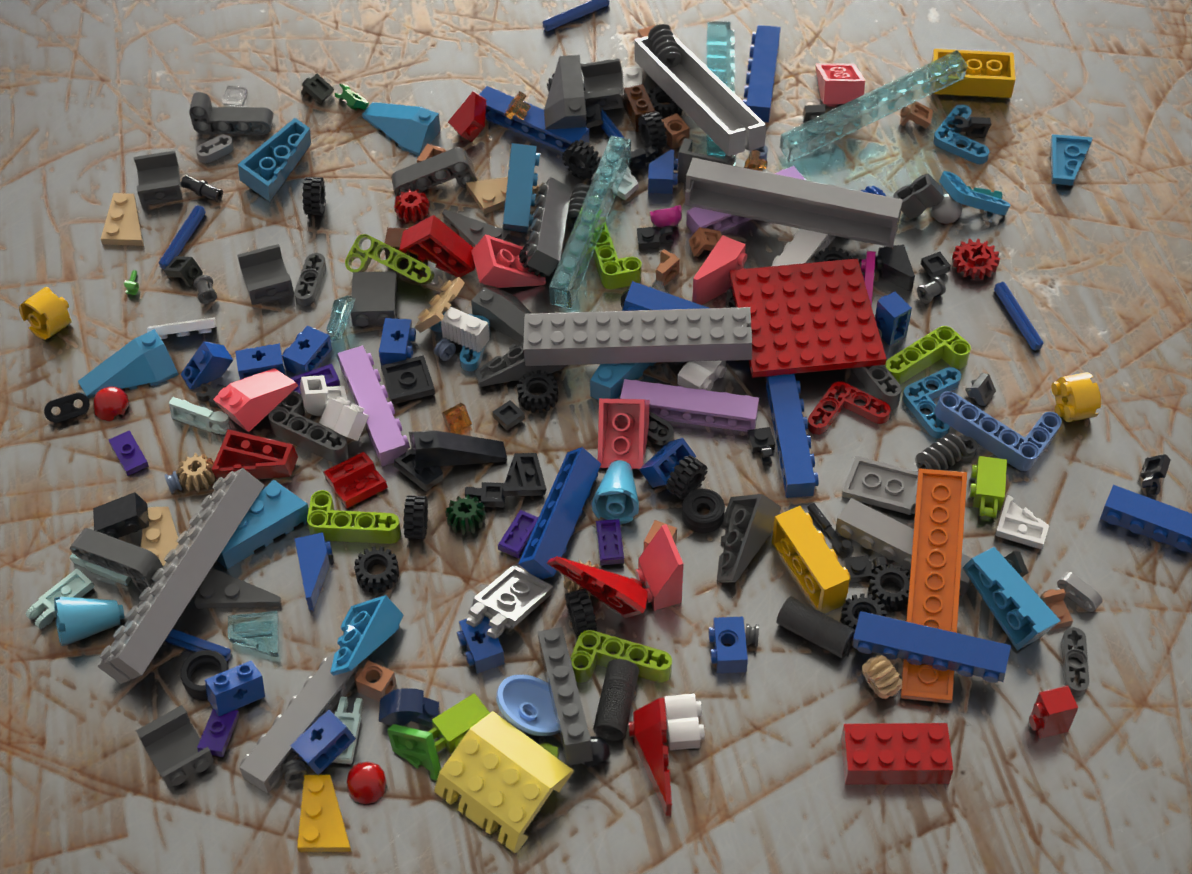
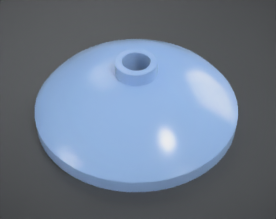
M513 675L502 681L497 689L496 701L501 713L510 724L527 734L535 736H550L559 732L547 682L529 675Z

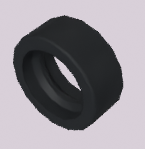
M198 651L190 655L181 667L182 683L187 693L195 699L208 700L206 685H196L191 680L192 674L198 668L204 665H215L219 667L220 673L229 670L224 656L216 651Z

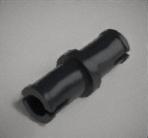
M185 175L181 180V187L196 192V195L200 197L205 196L219 202L223 196L222 189L209 185L205 180L199 181L189 175Z

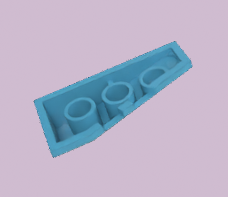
M372 102L362 114V118L376 129H381L386 133V137L396 141L402 150L417 156L421 154L425 146L430 144L441 131L439 113L423 107Z
M154 329L130 341L78 380V383L88 398H93L99 390L112 386L121 389L129 387L130 390L137 389L138 385L148 383L151 386L158 385L179 374L163 341Z
M386 595L353 605L349 609L341 625V630L344 632L343 636L339 637L337 642L340 645V649L334 654L330 671L333 676L354 669L399 629V624L404 615Z

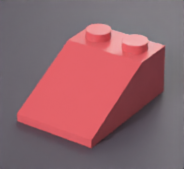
M816 64L820 99L823 104L830 107H835L838 104H845L849 107L863 104L865 80L855 64Z
M485 234L471 251L479 282L496 288L545 285L546 280L540 274L536 276L534 275L535 272L532 271L530 273L528 267H523L524 263H521L519 258L522 246Z
M722 235L693 278L692 302L703 305L727 292L731 287L729 270L746 269L744 268L747 260V254H745L746 244Z
M273 368L230 383L227 387L220 390L213 400L224 413L229 415L231 420L247 432H250L297 388L298 384Z
M599 398L598 461L601 463L600 468H608L612 462L617 460L629 463L632 469H640L644 465L650 400Z
M667 524L660 527L639 557L638 569H635L637 580L643 583L644 588L648 591L647 603L651 602L654 611L682 603L683 561Z

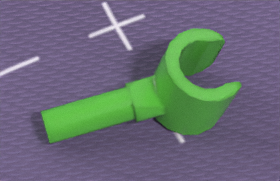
M136 270L132 271L129 281L124 282V286L127 288L126 294L137 295L139 291V284L135 282Z

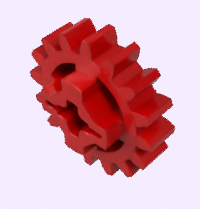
M968 239L967 244L961 241L960 246H956L953 252V267H957V273L963 271V277L971 275L972 280H974L976 276H979L983 280L984 275L991 277L992 272L996 273L1000 258H998L999 251H994V245L987 246L988 241L980 243V239H977L976 242Z

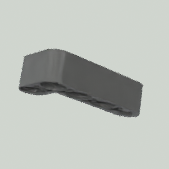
M197 92L192 96L189 114L194 130L200 134L264 135L271 131L273 112L268 108L212 107L210 97L207 94Z
M453 148L398 170L391 177L396 196H400L401 191L407 193L409 189L412 192L417 189L421 192L454 178L463 188H466V182L477 181L474 165L463 148Z
M878 329L880 338H882V332ZM884 365L850 368L872 396L889 404L891 410L898 407L901 386Z
M292 391L269 413L271 429L277 437L336 464L348 459L349 451L345 436L305 418V408L300 393Z
M84 528L70 546L71 552L78 558L131 577L136 587L142 592L153 583L152 577L159 568H163L159 558L151 551L89 528Z

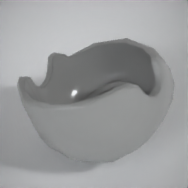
M944 193L945 198L938 205L931 207L930 210L931 216L938 222L948 224L960 218L962 204L953 200L948 193Z

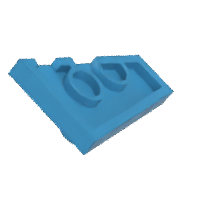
M1052 134L1050 140L1052 184L1073 185L1091 146L1093 137Z

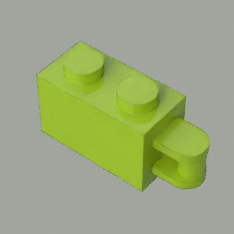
M979 456L977 464H972L971 478L975 480L970 485L969 497L973 498V507L979 508V516L996 518L997 510L1001 511L1005 499L1007 459Z
M475 693L432 719L433 729L428 732L433 734L434 739L439 738L435 742L437 753L444 748L450 754L453 753L468 730L490 714Z

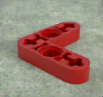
M835 382L809 415L808 430L816 435L825 433L843 408L874 423L883 424L889 420L891 408L886 402L845 382ZM836 393H840L838 400L836 399ZM860 399L865 401L866 404L858 406L854 401ZM832 405L835 410L826 411L823 406ZM820 417H823L822 423H818Z

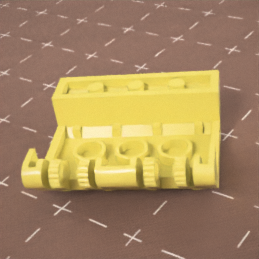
M491 712L468 730L439 772L434 792L442 799L446 798L445 801L450 805L454 804L459 795H461L458 811L465 814L468 819L480 828H486L485 831L489 835H492L501 825L498 841L502 845L505 844V847L515 854L529 836L523 833L553 790L561 791L574 770L498 714Z

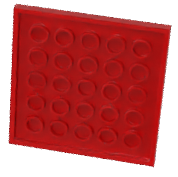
M858 258L729 270V279L736 308L750 307L752 360L748 361L752 378L886 364V355Z

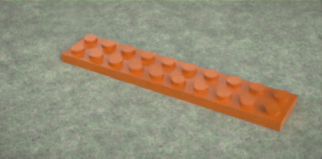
M920 468L918 470L907 622L957 633L967 472ZM904 659L901 698L952 704L954 671L948 669L947 671H939L927 664L913 665Z

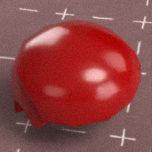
M112 386L99 390L95 394L93 401L95 415L99 419L113 421L114 417L118 414L124 415L129 406L128 395L121 388Z
M362 762L350 769L347 777V791L355 802L362 804L373 803L384 795L386 777L385 772L378 764Z

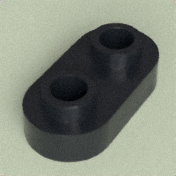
M72 393L49 401L45 405L44 414L51 422H62L85 414L89 410L90 401L83 393ZM77 399L83 402V405L79 408L74 406V401ZM53 407H59L61 412L55 415L52 413L51 409Z
M649 411L647 438L658 445H666L674 439L673 426ZM663 433L667 434V435L664 436V437H660V436H659L660 434H663Z

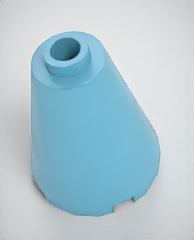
M617 460L609 465L592 500V511L597 518L600 519L602 517L607 520L620 519L621 525L631 522L633 517L638 514L639 501L632 467L629 463Z
M54 597V609L57 611L56 626L61 646L69 645L120 625V619H124L123 605H118L117 600Z

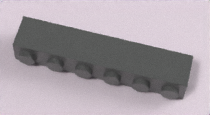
M549 177L546 183L542 182L537 193L540 195L535 203L537 206L533 214L535 220L531 225L533 232L529 237L528 242H530V245L526 251V255H528L527 265L548 276L551 275L560 262L572 190L571 187L552 177Z
M563 628L538 631L540 654L567 766L593 761L591 738Z

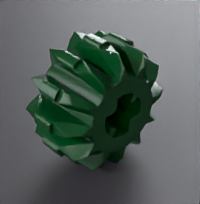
M467 494L462 499L457 496V501L450 500L449 507L446 508L447 524L449 527H452L454 532L461 530L463 535L466 531L474 534L475 528L481 529L482 522L486 519L485 507L483 503H479L477 497L470 499V496Z

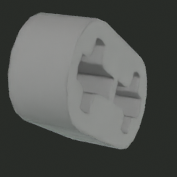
M220 135L200 144L196 148L198 160L202 163H210L231 153L234 149L232 138L228 135Z
M1067 572L1057 581L1058 588L1064 589L1066 596L1086 611L1093 612L1102 603L1101 595L1073 573Z

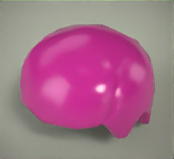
M681 205L654 210L653 212L650 211L652 223L659 228L678 225L682 219Z

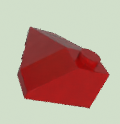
M558 556L548 560V565L581 588H585L588 593L624 618L639 615L645 611L648 591L642 587L643 584L639 580Z
M658 698L633 711V721L628 722L629 737H634L635 748L665 815L671 816L672 799L670 771L668 770L669 753L668 746H666L665 699Z

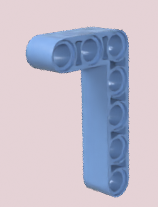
M949 391L941 394L934 409L938 419L966 437L973 438L977 444L999 458L1007 459L1008 464L1020 471H1028L1033 467L1055 437L1062 423L1057 413L1045 412L1028 435L1023 437L956 393Z

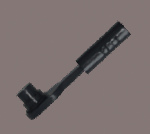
M811 503L807 509L833 540V549L842 558L851 557L854 551L851 541L843 536H839L816 504Z

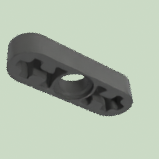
M312 253L305 260L294 291L296 302L300 306H309L315 301L326 270L325 257L320 253ZM308 277H315V278H316V279H315L314 281H312V282H306V281H305V279L308 278Z
M1071 627L1065 630L1061 640L1064 686L1068 685L1072 695L1079 697L1086 693L1089 686L1086 635L1081 629ZM1070 637H1075V641H1078L1075 649H1072L1073 641ZM1076 657L1081 660L1082 665L1073 666L1069 663L1068 659ZM1079 674L1077 680L1078 684L1081 685L1080 687H1076V684L1073 683L1075 675Z

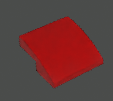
M365 452L323 471L330 486L346 508L388 488L386 480L379 474L374 462Z

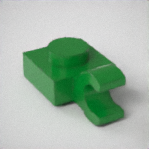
M339 85L343 92L342 94L335 92L336 98L347 101L346 105L354 110L358 108L367 109L369 102L358 93L353 92L348 85Z

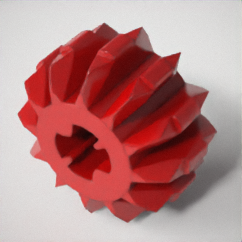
M409 189L407 193L401 191V195L396 196L394 210L399 220H404L405 223L412 221L415 224L417 220L423 221V218L428 216L430 204L425 193H420L418 189L414 192Z

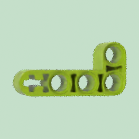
M600 215L589 216L586 220V235L603 287L617 289L631 286L632 281L639 283L642 273L640 259L637 257L618 259L605 219Z
M361 234L356 238L345 260L346 268L352 273L365 272L371 260L374 259L423 285L431 283L434 278L433 270L426 264L367 234ZM369 239L371 241L370 248L363 250L362 242ZM389 249V258L382 260L380 257L382 250ZM359 258L361 266L358 269H353V260ZM408 259L409 266L407 269L401 270L399 267L400 261ZM417 268L420 271L425 270V273H427V277L421 278L419 274L413 272L414 269Z
M941 326L890 357L886 361L885 367L901 385L940 359H943L953 368H964L968 363L971 346L954 329L948 326Z
M319 490L311 497L307 515L310 535L323 532L325 541L381 544L396 543L402 536L399 518L393 513L335 510L332 496L325 490Z
M587 630L580 634L570 658L576 682L584 683L591 679L596 665L607 668L608 663L614 659H625L635 663L639 668L638 677L654 682H666L670 679L672 673V658L669 653L592 630ZM613 651L617 652V654H609V652ZM639 658L641 661H633V659ZM584 665L586 667L578 668L577 666Z

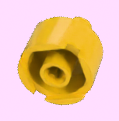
M44 287L19 306L23 321L28 320L31 324L29 329L43 340L54 336L72 322L67 310L69 308L68 302L63 297L59 298L48 287Z
M1086 372L1060 377L1057 382H1053L1051 385V390L1057 404L1055 405V413L1066 422L1094 418L1099 414L1096 413V409L1101 408L1100 390L1097 383H1092L1090 380L1093 377L1090 373Z

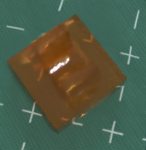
M519 91L510 102L504 115L511 119L516 114L518 118L524 119L527 115L526 112L531 108L528 103L523 102L527 95Z
M752 150L745 161L744 168L763 172V169L767 168L768 162L764 159H759L760 151Z
M462 403L442 412L449 433L455 434L472 425L467 409Z

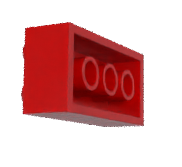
M948 723L844 724L841 744L845 785L950 783L953 773V762Z

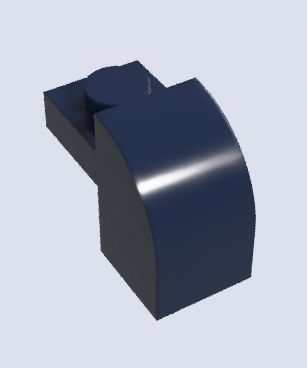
M413 688L397 689L380 699L379 722L390 726L393 724L405 726L412 721L433 729L432 719L439 715V702L424 697L423 690Z

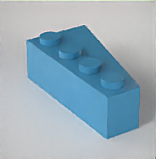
M296 118L291 120L238 164L240 181L270 202L311 145L310 128Z
M515 143L511 145L502 227L504 230L527 232L528 226H531L533 223V214L530 213V207L535 206L536 194L532 193V188L537 186L538 174L534 173L535 166H539L540 153H536L537 146Z
M656 362L600 364L590 379V397L597 400L599 398L617 399L621 395L624 379L638 380L643 375V372Z
M273 480L259 493L216 561L226 569H229L254 554V550L263 545L266 547L273 543V539L279 535L290 533L301 522L307 523L308 504Z
M995 547L973 557L963 567L1017 651L1040 639L1061 621Z

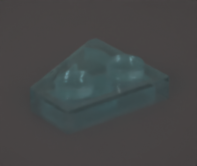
M347 295L334 300L330 321L326 328L327 334L330 335V340L336 341L342 338L356 298Z
M278 611L228 616L229 642L273 657H279Z

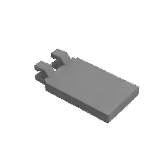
M856 456L843 488L842 497L852 498L859 502L909 515L911 513L915 514L918 472Z
M512 565L474 597L472 607L468 612L472 616L467 619L466 623L476 627L482 622L484 616L490 618L489 625L492 628L487 631V635L496 639L502 634L505 627L508 629L514 628L552 594L554 586Z

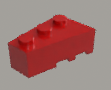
M435 215L403 231L399 251L403 253L409 251L417 255L418 260L424 261L426 259L436 264V268L460 278L475 270V263L471 252L474 247Z
M228 429L211 470L217 480L220 477L225 478L231 471L236 472L241 468H244L256 479L291 477L298 455L293 444Z

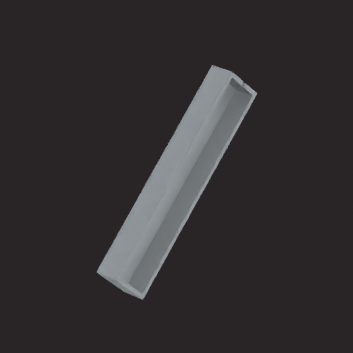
M648 36L634 39V61L727 156L745 152V149L752 151L765 146L766 124L675 36L674 38L682 60L673 68H667L654 55Z
M692 158L686 175L685 205L893 248L899 225L902 199Z
M750 307L525 314L523 343L525 365L752 360Z
M244 468L236 472L231 471L225 478L220 477L212 487L214 489L213 493L202 501L201 506L203 508L190 519L189 524L191 526L178 537L177 543L179 544L175 550L172 549L164 559L166 563L163 568H159L153 575L151 586L145 588L140 594V603L128 612L126 616L128 621L114 633L113 638L115 640L112 645H108L100 655L102 660L98 664V668L120 684L143 675L265 486Z

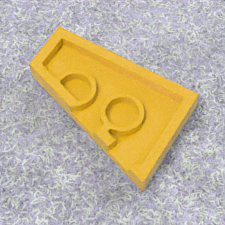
M304 775L297 844L298 852H351L330 775Z

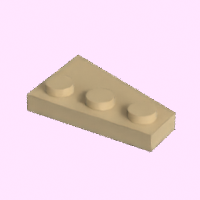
M508 177L466 182L467 190L484 214L505 207ZM538 184L533 186L532 193L538 194Z

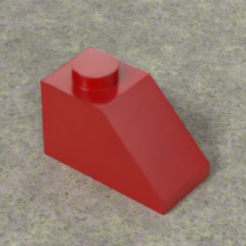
M472 91L448 121L460 136L470 142H473L485 127L486 99Z

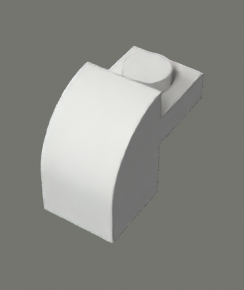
M324 375L301 377L300 391L304 408L308 413L322 416L329 398L336 400L339 396L347 400L344 386L327 387Z

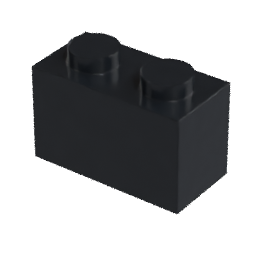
M135 492L93 508L94 531L116 539L149 527L147 503Z

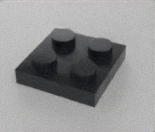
M424 355L381 365V372L392 404L435 394V388Z

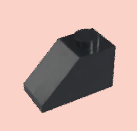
M904 244L894 245L893 248L879 247L878 256L875 257V268L879 269L881 277L907 291H911L915 274Z

